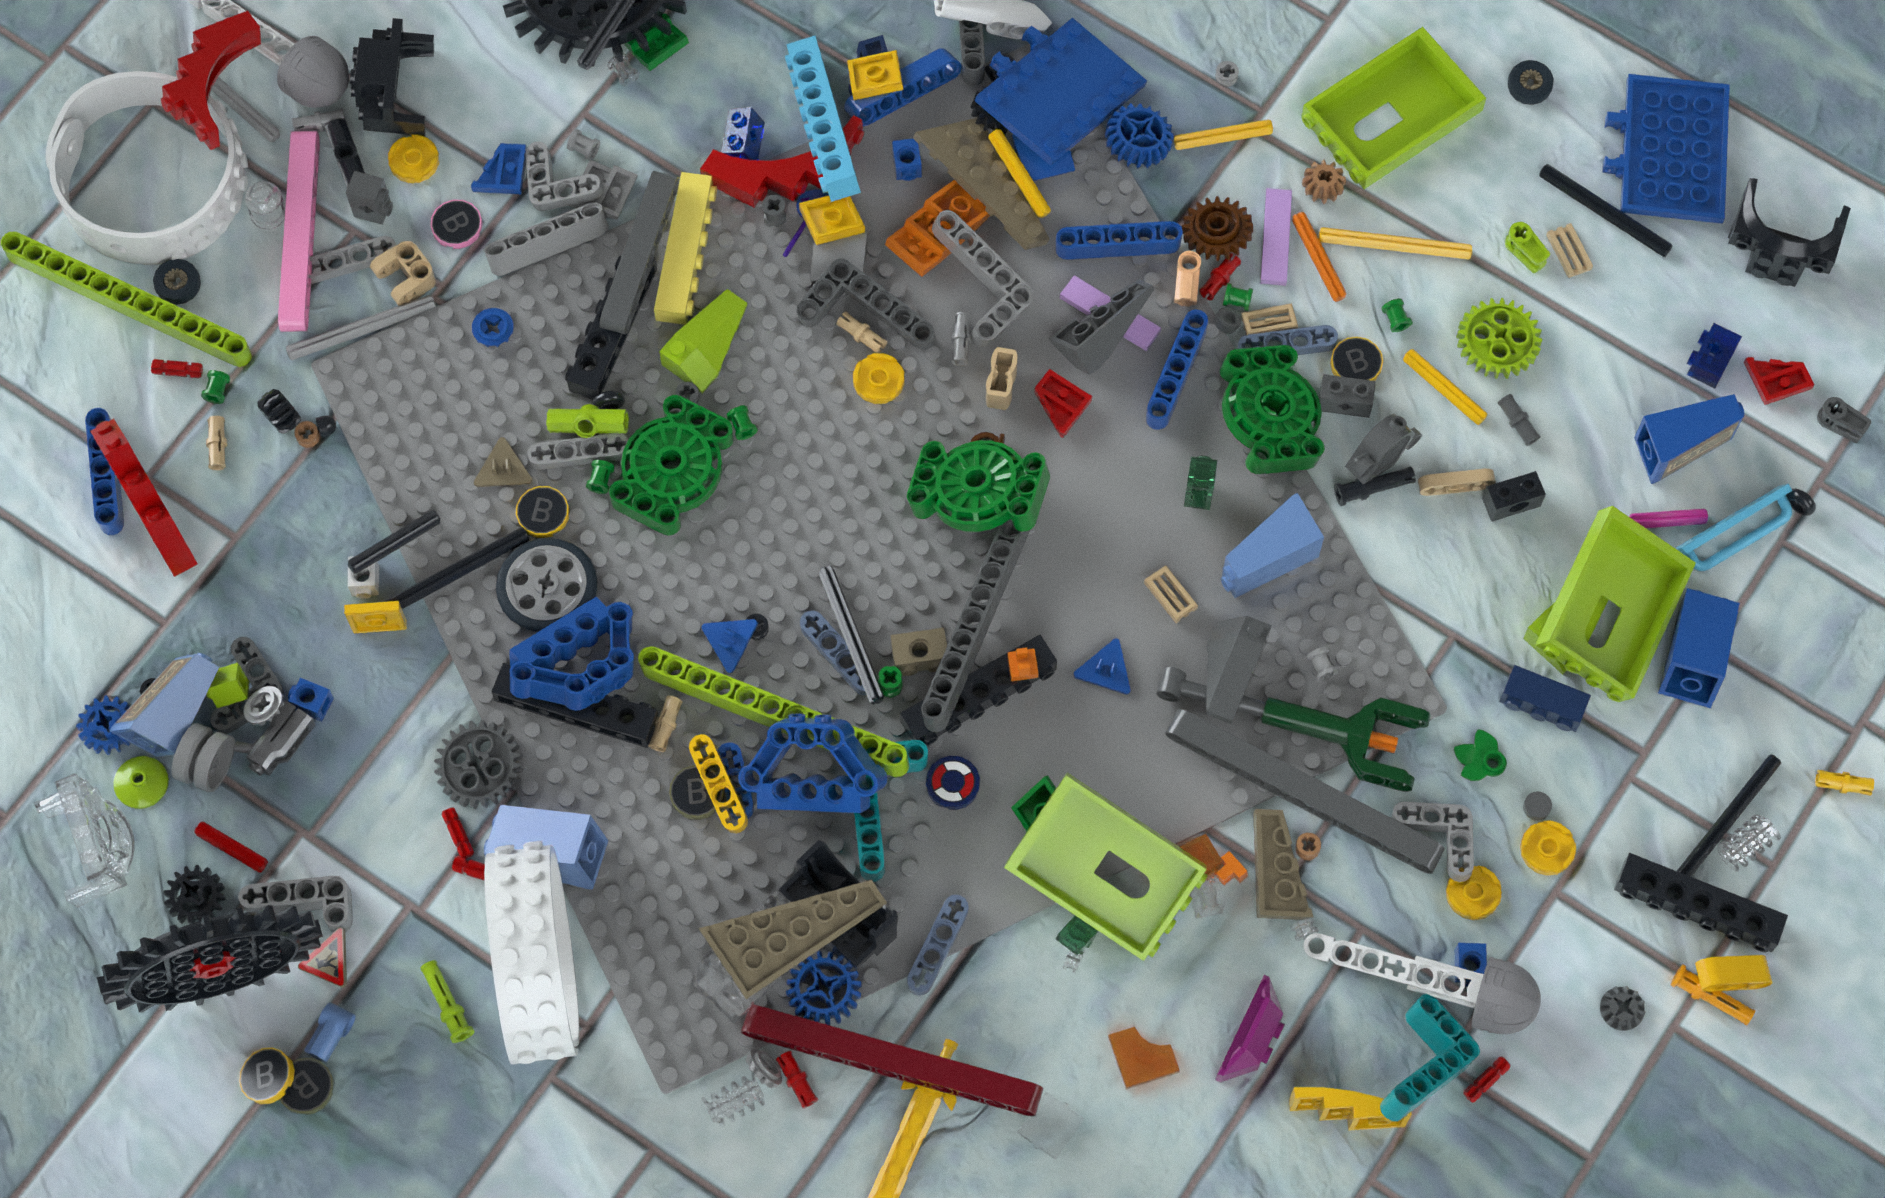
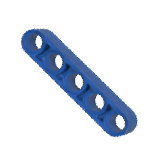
M937 49L900 69L904 90L854 100L852 95L846 100L844 110L851 118L854 115L862 119L863 126H868L955 79L960 74L962 65L946 49Z
M1173 221L1065 227L1056 234L1055 251L1060 258L1066 260L1171 254L1177 252L1181 247L1183 230L1178 223ZM1165 236H1174L1175 239H1167ZM1140 237H1147V238H1149L1150 240H1148V241H1142V240H1140L1139 238H1140ZM1120 238L1124 241L1119 243L1115 242L1114 239ZM1089 240H1096V241H1098V243H1096V244H1091V243H1089L1088 241H1089ZM1069 241L1072 245H1064L1062 243Z
M1194 309L1186 314L1150 398L1146 422L1152 429L1160 430L1168 425L1206 336L1208 317L1201 310ZM1197 323L1201 327L1193 328L1190 324ZM1189 345L1192 349L1184 350L1181 346ZM1180 367L1183 371L1175 372L1171 368ZM1170 389L1174 393L1165 394L1162 392V390ZM1161 411L1164 415L1160 417L1155 416L1153 412Z
M94 408L85 417L94 517L105 534L116 535L124 527L121 485L103 452L98 450L99 446L90 432L96 428L98 422L110 421L111 418L105 409ZM110 468L107 473L100 474L103 469ZM112 492L109 497L102 498L105 493ZM114 516L112 521L104 522L106 518Z

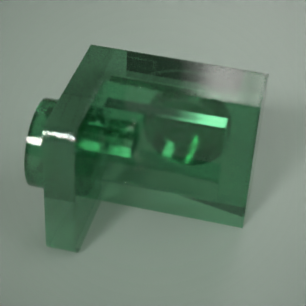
M1074 916L1058 933L1056 940L1078 956L1086 947L1089 948L1098 930L1077 916Z

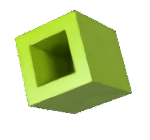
M239 663L219 668L206 693L207 698L213 700L217 709L248 699L250 682Z

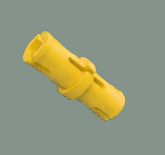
M1818 769L1815 786L1840 790L1839 792L1844 794L1855 792L1871 796L1874 790V779L1853 776L1849 772L1844 771L1841 774Z

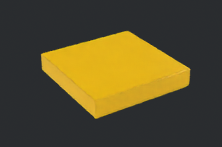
M897 50L847 60L854 100L904 90Z
M829 196L799 203V210L816 245L865 233V225L851 196L832 202Z
M399 601L344 605V614L354 634L407 629V620Z

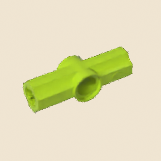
M587 404L580 409H548L546 426L547 431L550 433H576L580 437L590 438L595 433H627L629 429V415L626 409H599L595 405Z

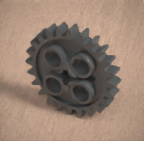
M484 720L480 721L478 727L473 721H470L469 729L460 724V733L456 734L451 730L450 735L452 739L450 741L442 739L446 745L445 749H437L442 758L435 759L434 762L440 765L441 768L436 769L434 773L438 776H443L437 783L440 786H445L442 791L444 794H452L450 798L456 803L460 799V805L466 807L469 801L473 809H477L479 802L484 808H488V800L497 805V796L501 795L507 799L508 796L505 790L507 788L515 790L516 788L511 784L512 780L521 779L515 774V771L523 769L522 765L516 763V761L523 758V755L515 752L520 748V745L516 742L512 743L515 737L511 733L506 735L507 730L501 726L497 730V724L491 722L488 728ZM486 741H490V748L485 752H481V745ZM472 743L476 757L481 760L480 767L489 781L487 786H485L482 773L476 769L478 764L469 750L468 745ZM466 753L465 761L461 764H456L458 755ZM496 765H501L500 773L496 776H491L492 768ZM471 777H476L477 782L475 786L467 788V781Z

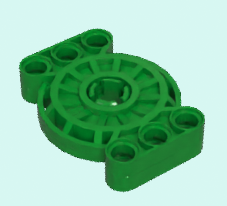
M1289 345L1231 350L1228 352L1219 370L1221 377L1229 382L1223 394V418L1233 436L1244 446L1251 449L1245 460V465L1254 474L1312 469L1316 466L1325 450L1323 441L1314 436L1321 422L1320 400L1311 384L1298 372L1292 370L1297 362L1298 354Z
M671 395L664 400L663 411L665 417L644 424L628 439L621 460L623 480L614 482L609 489L611 503L615 510L667 536L674 535L680 530L681 520L679 513L697 508L707 501L717 489L723 468L720 450L728 449L734 441L732 424L729 420L679 395ZM674 408L681 409L679 413H670ZM696 420H703V421H705V422H704L703 424H701V425H694V424H693V422L696 421ZM719 431L727 432V434L722 437L715 435ZM677 457L680 459V465L675 469H667L662 466V462L666 464L669 461H676ZM718 458L717 469H715L713 461ZM627 460L630 462L631 467L628 471H626ZM621 493L628 494L625 499L616 498ZM643 505L651 506L647 511L639 510ZM669 516L675 518L670 523L662 521L665 517Z
M978 440L962 444L946 453L941 442L930 441L921 450L906 497L913 515L919 519L929 518L936 513L948 526L965 532L990 530L1011 519L1014 528L1023 532L1031 530L1037 522L1049 484L1050 472L1042 454L1033 452L1027 454L1022 459L1012 448L1003 443Z

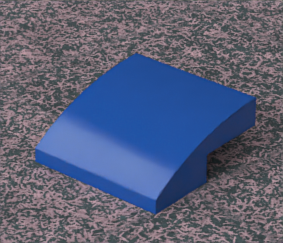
M1014 134L1011 135L1015 152L1033 182L1075 171L1070 150L1050 166Z

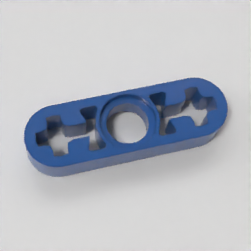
M728 742L722 744L718 752L729 777L739 775L740 770L745 767L741 749L735 743ZM727 751H731L735 755L733 756L735 768L730 769L727 758H723L726 756ZM740 786L735 788L737 795L741 794L743 804L749 805L745 807V812L749 819L754 812L751 792L744 790ZM724 789L726 799L728 801L730 799L731 792L728 789ZM729 808L730 815L735 820L741 818V816L737 817L732 808Z

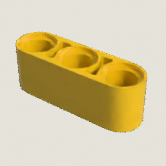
M1765 955L1709 957L1695 962L1701 989L1704 992L1754 990L1768 987L1773 983Z

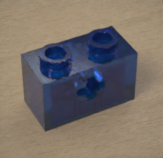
M752 107L729 109L722 153L747 160L759 159L765 122Z
M1713 323L1709 331L1704 329L1697 342L1702 346L1698 352L1693 350L1686 363L1691 366L1687 375L1712 388H1716L1742 336L1716 323Z

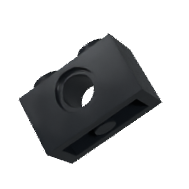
M1534 471L1486 486L1482 500L1491 522L1541 507L1546 493L1537 472Z

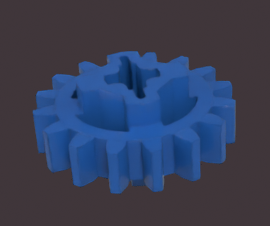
M107 695L104 696L103 702H99L97 698L93 699L94 706L91 707L86 704L84 707L87 713H79L78 715L81 721H83L76 724L77 729L81 731L78 734L81 741H85L84 745L88 749L93 747L96 754H99L104 749L105 753L110 755L113 748L118 753L121 752L120 745L125 744L129 746L130 742L112 732H108L104 719H107L109 729H111L117 720L129 709L130 705L126 701L121 704V700L117 696L112 702Z

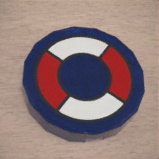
M950 755L940 758L931 765L926 776V789L928 796L937 806L948 808V810H959L966 808L977 797L980 788V776L977 768L971 761L961 756Z

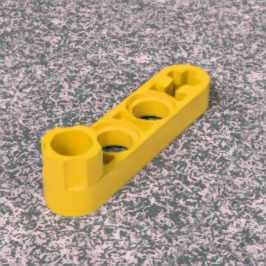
M696 735L689 743V750L716 812L727 831L740 833L747 827L748 818L719 755L718 747L707 735ZM705 745H708L705 748L708 754L707 757H704L703 754L699 751L700 748ZM711 765H717L720 767V774L716 778H708L706 776L707 768ZM721 789H728L731 792V797L727 802L720 803L717 801V793ZM732 808L737 817L741 816L738 819L739 824L737 826L728 823L731 821V816L726 809Z

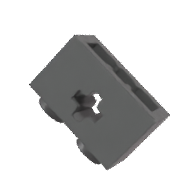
M354 171L346 190V196L353 216L383 225L386 216H390L393 208V202L390 200L389 190L386 188L384 179Z
M1323 374L1319 392L1321 411L1370 418L1376 381Z

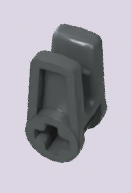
M1838 397L1828 398L1817 414V421L1822 427L1854 443L1860 441L1871 424L1869 418Z

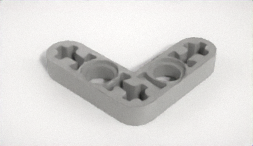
M534 142L527 147L525 155L529 199L537 210L547 211L598 199L603 194V184L599 177L594 174H586L553 182L552 158L547 146L543 142ZM541 151V153L539 154V159L541 163H538L535 157L537 156V152ZM546 172L543 180H534L537 173ZM591 184H594V185L592 186V190H589V191H588V189L590 188V185H591ZM564 189H573L568 197L560 196ZM541 195H545L543 197V201H539L541 199Z
M1400 802L1395 805L1391 816L1392 819L1415 831L1446 832L1448 875L1457 882H1464L1471 877L1474 868L1473 816L1469 808L1455 804ZM1401 812H1406L1407 820L1402 819ZM1416 812H1420L1419 821H1416ZM1428 812H1433L1438 815L1439 821L1434 823L1428 822L1424 815ZM1445 814H1448V815H1447V819H1448V820H1447V823H1444V822H1443V821H1444ZM1456 815H1461L1463 823H1458L1457 818H1455ZM1455 838H1462L1467 842V847L1457 848L1453 845L1452 841ZM1458 857H1463L1462 867L1464 872H1459L1458 867H1456L1459 860Z

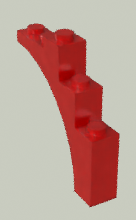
M248 10L193 31L194 43L191 44L193 53L177 59L178 70L176 75L178 80L162 86L163 97L161 98V104L163 109L167 113L170 112L175 120L184 118L185 122L188 125H192L195 129L199 141L205 142L210 150L220 147L219 129L210 115L207 104L211 89L218 76L232 61L243 53L261 45L260 26Z
M854 115L843 128L850 156L852 148L855 144H860L865 133L863 131L862 119ZM713 149L700 168L701 175L712 176L713 186H717L718 190L755 208L759 200L763 201L769 189L794 202L799 194L802 195L805 192L808 183L821 189L819 178L823 177V174H817L814 160L818 159V156L813 157L811 151L792 158L762 161L732 157Z
M115 419L98 424L90 432L173 576L176 577L198 565Z

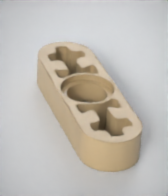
M1492 469L1429 474L1418 479L1420 494L1424 496L1485 490L1486 486L1496 483Z

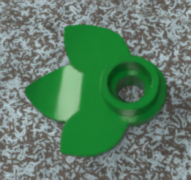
M1478 729L1476 731L1474 744H1462L1454 747L1457 760L1465 766L1461 776L1467 780L1480 781L1486 776L1497 777L1506 769L1507 761L1505 756L1498 751L1497 740L1484 730ZM1488 761H1495L1497 767L1491 768L1488 765Z

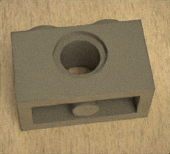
M944 627L890 635L894 666L901 671L903 676H912L917 674L918 671L924 670L929 672L937 671L947 648ZM917 650L927 652L924 657H916L913 653Z

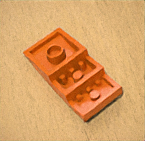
M953 180L925 200L923 208L907 218L905 225L886 239L885 246L923 277L951 254L932 232V225L940 212L944 210L953 211L974 232L990 215L985 211L986 206L978 198L974 200ZM940 221V225L944 229H951V225L948 222ZM959 239V244L961 245L965 240Z

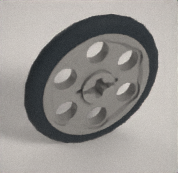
M536 539L519 546L502 563L496 581L497 600L502 611L511 621L522 628L539 632L595 598L598 581L594 565L582 549L562 539ZM536 556H545L547 558L546 564L542 567L534 566L532 561ZM562 561H570L573 564V568L569 572H561L558 566ZM518 574L528 576V581L524 585H516L513 579ZM550 576L552 586H548L544 593L541 584H545ZM571 584L580 587L579 593L575 596H569L565 593L566 588ZM524 598H533L535 605L531 609H523L520 604ZM551 603H558L561 605V610L559 613L551 615L546 611L547 606Z

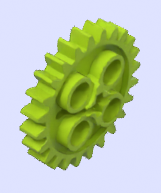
M1490 298L1489 305L1480 301L1478 308L1471 306L1470 313H1464V321H1460L1458 326L1460 330H1458L1456 338L1460 339L1457 348H1464L1460 356H1469L1466 364L1471 365L1475 363V372L1482 368L1485 370V377L1490 372H1494L1495 379L1498 378L1500 373H1503L1504 377L1508 379L1511 371L1514 375L1519 376L1520 368L1527 371L1529 363H1535L1536 356L1539 355L1541 350L1539 346H1541L1543 339L1539 338L1542 330L1535 328L1538 320H1529L1532 315L1531 311L1525 314L1522 312L1524 305L1515 308L1514 300L1509 305H1505L1504 298H1501L1499 304H1496L1494 299ZM1495 320H1503L1506 324H1498ZM1476 334H1482L1486 339H1480ZM1512 338H1520L1523 342H1515ZM1493 353H1501L1504 357H1496Z

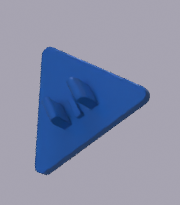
M757 620L704 623L701 628L727 673L731 674L736 669L758 625Z
M1117 638L1113 639L1074 671V678L1125 695L1130 694L1131 689L1120 640Z

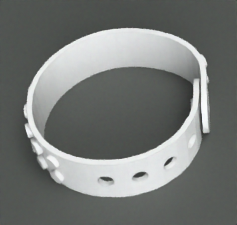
M132 71L115 73L95 79L82 86L70 96L59 112L50 132L46 146V165L50 172V182L55 196L77 235L93 249L115 260L133 264L158 265L168 260L189 258L216 241L227 230L235 214L241 208L243 193L248 187V178L245 176L244 169L248 168L246 153H243V143L233 119H229L225 115L227 111L219 100L214 101L211 96H209L207 103L208 109L218 129L227 138L228 160L224 176L217 190L195 215L176 226L160 231L129 233L96 225L70 207V179L82 151L84 132L101 117L119 109L142 105L162 106V86L178 80L177 76L157 72Z
M542 841L525 843L523 845L524 849L518 850L514 849V845L499 846L494 849L495 853H488L485 857V901L492 970L504 1043L512 1065L520 1063L529 1064L549 1059L558 1060L563 1057L578 1055V1048H575L579 1044L578 998L563 884L554 847L552 845L544 846Z

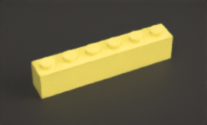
M681 172L654 306L656 321L685 325L687 324L688 316H693L695 302L692 300V295L697 293L699 278L696 277L697 269L702 270L704 256L701 254V249L707 245L708 232L705 229L706 224H711L712 209L709 208L711 201L715 202L717 186H713L712 176Z

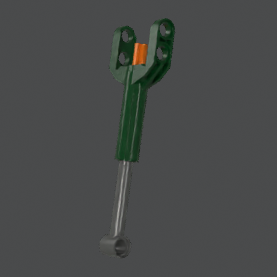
M1165 667L1161 674L1156 695L1169 702H1178L1181 696L1206 702L1207 686L1186 680V673L1178 668ZM1243 696L1237 710L1261 717L1262 723L1340 744L1347 755L1348 764L1358 780L1403 792H1409L1413 789L1415 778L1404 769L1364 759L1368 747L1395 753L1398 743L1397 737L1372 731L1375 719L1417 729L1428 727L1431 714L1422 708L1385 698H1379L1365 705L1360 712L1348 718L1268 697L1266 702Z

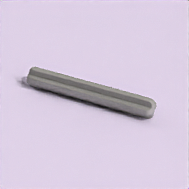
M220 77L217 78L211 90L269 142H275L280 137L279 130Z

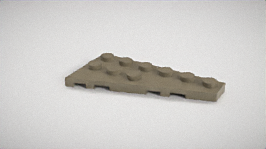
M977 118L917 131L914 134L913 139L918 144L923 143L930 150L929 155L934 160L939 159L948 168L947 173L974 200L978 198L986 206L985 211L991 217L995 215L1004 224L1003 229L1024 250L1048 243L1049 236L990 142L988 130H983V124L977 125L975 123Z
M869 880L698 929L744 998L748 999L886 905L887 902L873 881Z

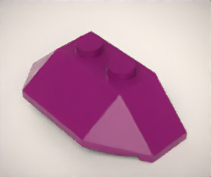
M1264 975L1217 1073L1215 1080L1218 1082L1258 1070L1261 1062L1267 1064L1272 1054L1273 1048L1269 1047L1272 1038L1279 1039L1285 1024L1280 1022L1283 1011L1269 976Z

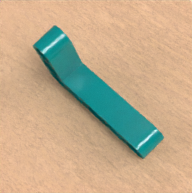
M920 740L895 742L902 745L907 752L909 760V770L907 773L919 772L926 768L928 764V749L924 742ZM868 748L866 752L869 754L873 753L877 748ZM913 752H919L923 757L919 760H913L909 755ZM895 757L896 759L891 763H898L902 758ZM866 775L867 783L873 786V779ZM877 792L870 796V808L868 809L874 812L873 816L864 818L860 816V813H854L861 876L865 880H872L873 882L879 881L885 874ZM868 835H872L877 839L873 844H866L862 840ZM869 862H876L880 865L874 871H869L865 868Z
M1429 994L1421 995L1406 1012L1405 1018L1411 1028L1433 1050L1436 1056L1396 1085L1380 1103L1382 1114L1391 1121L1397 1122L1464 1072L1480 1054L1477 1042L1444 1006Z

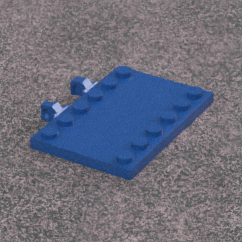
M1071 18L1049 37L1033 26L1025 30L1022 41H1027L1030 44L1031 52L1017 63L1015 60L1011 62L1009 57L1002 56L1000 51L994 55L990 66L997 71L996 74L999 78L976 96L975 102L1051 166L1143 89L1147 80L1079 22Z
M1628 74L1625 110H1619V113L1607 112L1604 128L1610 126L1615 130L1620 129V133H1624L1623 154H1620L1615 159H1609L1605 156L1602 165L1603 173L1616 174V177L1622 178L1620 211L1628 214L1723 224L1726 203L1729 84Z

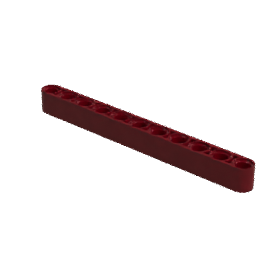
M749 1005L741 1029V1033L749 1038L1030 1117L1036 1116L1044 1089L1033 1082L758 1005Z

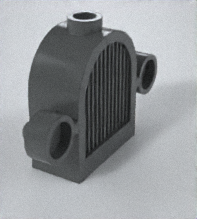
M1391 414L1380 421L1366 435L1345 467L1364 485L1393 467L1405 449H1411L1421 439L1422 434L1415 427L1410 429L1403 417Z

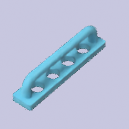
M1789 483L1777 486L1677 546L1675 549L1696 562L1695 570L1706 571L1713 568L1790 520L1792 506L1786 496L1787 493L1792 491ZM1777 500L1781 507L1780 515L1703 561L1698 559L1694 549Z

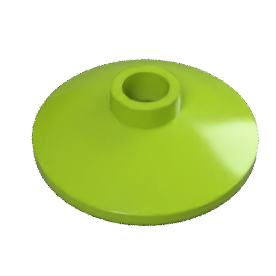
M137 756L124 762L117 770L113 781L114 791L118 799L126 806L135 809L148 808L163 798L168 788L169 777L165 767L157 759L149 756ZM139 775H142L143 780L139 783H135V778Z

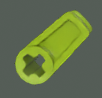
M1516 222L1512 224L1505 239L1507 250L1519 259L1532 273L1540 271L1546 265L1550 252L1527 223Z

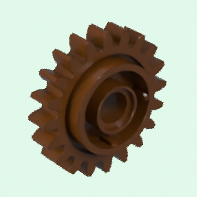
M1216 196L1213 203L1207 197L1205 198V205L1196 202V210L1189 208L1188 216L1183 217L1182 234L1184 243H1188L1189 251L1196 249V253L1199 256L1205 253L1206 260H1209L1212 255H1215L1216 261L1220 260L1221 255L1230 260L1231 252L1237 256L1240 255L1239 247L1247 249V241H1252L1253 223L1251 214H1247L1246 207L1239 209V201L1230 204L1229 197L1224 202H1220L1219 196Z

